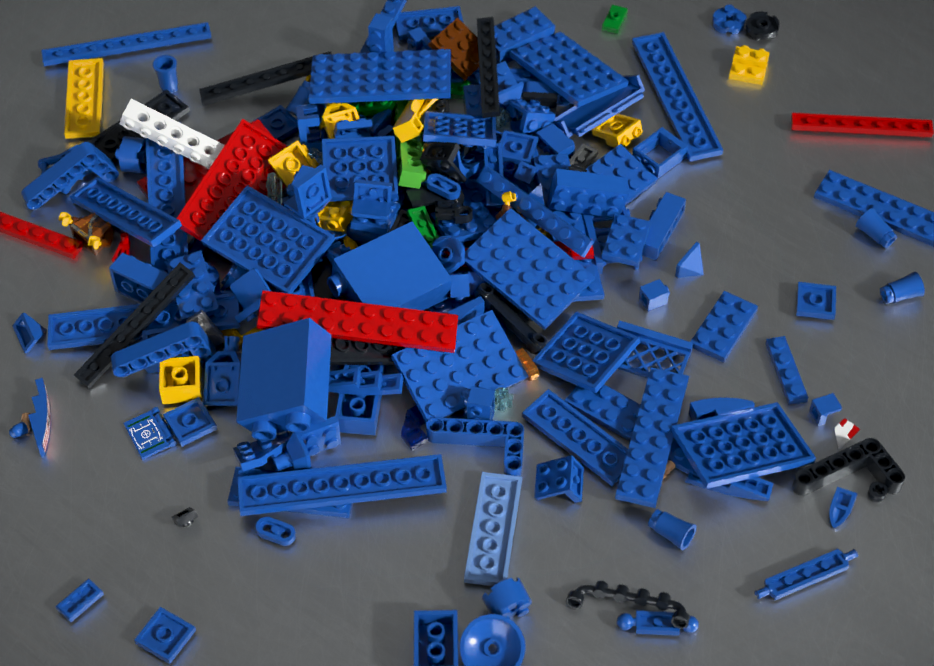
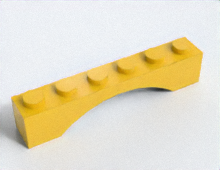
M438 99L409 100L393 127L394 134L400 139L401 143L421 134L424 129L420 121L421 117Z

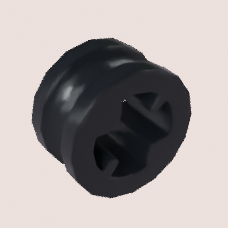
M873 482L867 494L873 502H882L886 498L888 489L882 482Z

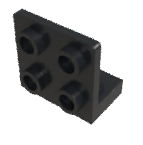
M428 142L420 157V161L425 165V168L431 174H440L456 183L466 182L467 178L453 163L460 146L454 142Z

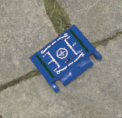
M154 407L152 410L124 423L142 460L177 444V441L172 439L174 436L158 407Z

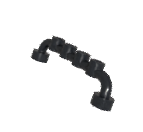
M597 581L595 586L583 585L575 589V591H570L566 599L567 605L574 609L582 607L585 599L583 594L586 593L593 594L598 599L605 597L614 598L619 603L632 601L641 607L647 604L653 605L662 611L668 608L674 609L676 611L673 613L671 623L679 629L687 628L690 620L685 607L681 603L671 600V596L668 593L661 592L658 598L650 596V592L644 588L639 589L637 594L630 593L629 588L622 584L618 585L616 590L609 589L606 582Z

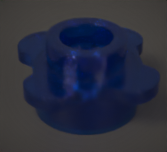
M505 161L503 163L504 176L509 179L514 178L518 166L512 161Z

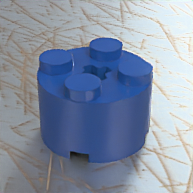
M124 136L120 148H117L115 153L116 159H119L121 172L146 174V139Z
M513 578L503 580L491 587L492 592L489 595L485 592L482 596V600L490 614L502 615L509 619L516 615L522 617L528 614V607L532 603L520 578H516V581Z

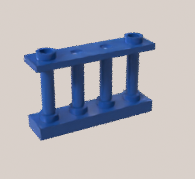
M624 206L621 215L630 217L629 209H626ZM583 214L588 236L594 241L595 263L599 274H603V266L617 263L602 259L601 252L604 250L606 242L601 243V241L597 240L598 236L608 235L611 227L597 229L593 224L595 222L610 221L614 218Z

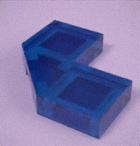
M417 405L407 410L401 430V438L411 450L429 442L428 436L420 428L426 422Z

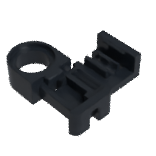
M454 200L438 201V207L435 208L436 224L439 225L438 220H455V224L469 223L473 219L472 208L469 206H454Z

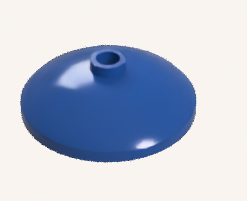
M497 614L480 616L465 628L461 636L460 655L465 666H520L525 656L524 636L520 628L505 616ZM492 644L497 646V650L494 653L489 651V646Z

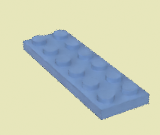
M482 472L464 583L494 586L508 578L522 477Z

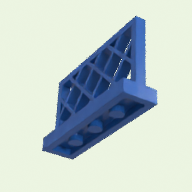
M619 320L618 329L638 336L640 339L639 344H644L647 347V350L640 353L635 348L633 350L635 355L626 358L618 367L619 370L648 378V367L656 364L659 369L663 370L660 362L669 359L672 366L664 369L665 371L675 370L676 373H684L687 362L692 354V342ZM658 349L664 350L666 355L657 359L653 351ZM650 353L653 361L644 364L641 357ZM680 355L684 357V360L681 363L675 364L672 357ZM638 358L642 366L637 368L631 367L629 362Z

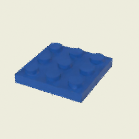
M621 144L586 168L588 173L628 178L629 196L625 206L657 183L658 180L651 171Z
M482 202L464 205L472 208L473 219L469 223L455 224V220H438L439 225H437L435 212L430 213L432 223L442 236L455 237L462 243L479 239L496 220Z

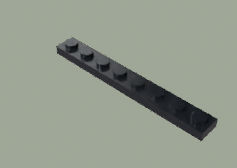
M494 17L478 18L477 35L482 117L500 116Z
M331 51L322 54L327 55L332 53ZM313 56L201 88L199 91L203 106L311 75Z
M179 263L81 366L74 376L90 389L111 367V355L129 347L142 334V331L195 277V274L182 263Z

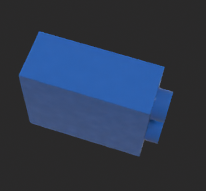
M410 222L334 258L332 275L327 277V283L336 298L344 296L346 301L424 311L448 299L452 278L415 224Z
M311 318L243 336L236 422L251 431L254 439L270 441L276 438V433L284 431L303 433L310 430V425L327 421L332 335Z

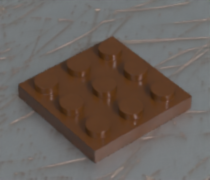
M458 17L428 44L432 50L451 49V68L464 81L479 68L478 37Z

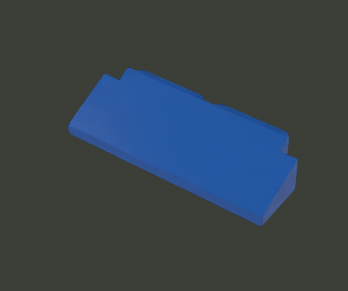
M623 75L628 80L627 87L578 108L572 106L557 115L553 124L560 128L568 138L574 134L579 137L644 98L642 92L645 89L640 76Z

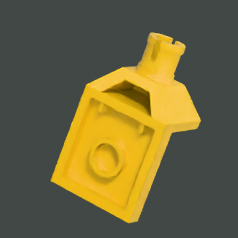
M325 103L326 109L319 128L320 130L325 128L328 138L335 139L334 128L336 123L341 120L356 121L360 119L356 107L347 103Z

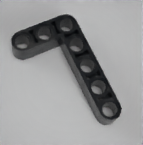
M867 438L799 470L795 475L792 489L797 495H808L867 467L878 482H882L887 486V493L898 494L903 486L905 474L877 439Z

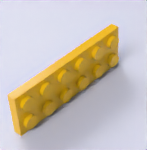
M103 58L69 60L65 139L96 137L101 133Z

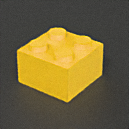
M199 356L169 358L160 362L159 392L162 404L186 403L198 397L202 401V367Z

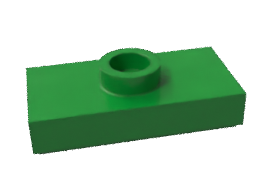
M612 5L602 25V30L618 34L627 15L628 8Z

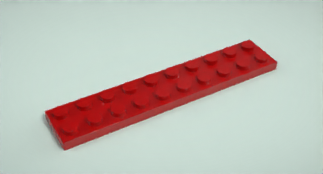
M262 290L257 329L266 330L311 318L332 335L331 338L449 353L455 352L458 315Z

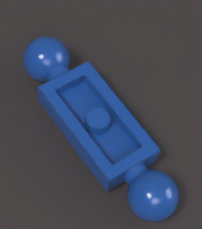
M636 610V618H633L628 613H622L617 618V625L620 629L629 630L636 626V634L675 636L680 634V629L671 623L674 612ZM690 616L688 627L683 630L687 633L695 632L699 627L698 620L694 616Z

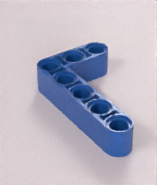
M83 142L22 190L21 195L27 207L35 210L88 169L107 182L115 181L119 176V172L108 156L90 142Z
M187 322L111 355L113 374L117 377H125L189 350L193 356H199L201 367L205 369L206 362L216 353V348L197 322Z
M438 417L430 418L427 421L426 437L431 443L505 447L504 475L521 477L524 427L521 423Z

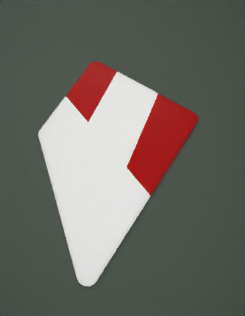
M845 418L834 428L838 450L860 430Z

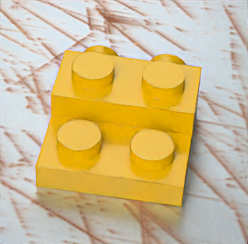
M746 45L736 46L729 79L762 85L770 52H766L762 48L757 50L750 49Z
M616 114L592 129L593 136L606 139V144L611 147H617L620 144L628 146L632 139L640 137L643 132L640 119L622 114Z
M298 140L268 159L269 164L286 187L293 182L295 173L300 170L302 165L313 168L319 166L316 159H311L308 155L309 150L304 144L301 145Z
M353 201L329 202L318 213L320 221L316 225L324 230L344 232L353 218L351 216Z

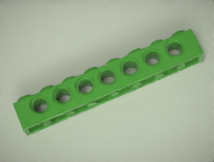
M409 100L397 101L393 109L394 125ZM423 132L419 136L403 143L395 136L398 186L420 189L421 183L425 182V165L420 161L424 142H422Z

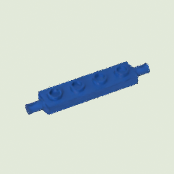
M836 549L765 579V587L755 590V596H757V599L770 595L774 600L785 597L848 570V561L858 558V553L855 549L847 553Z

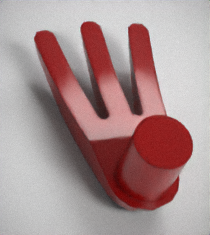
M124 232L121 234V242L111 259L112 262L117 259L120 252L125 253L126 250V254H130L128 233Z

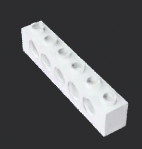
M133 99L127 105L119 123L126 129L157 142L160 146H165L175 153L205 166L207 169H210L225 146Z

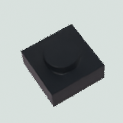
M188 507L172 516V519L177 526L186 527L194 522L193 519L198 516L194 509Z

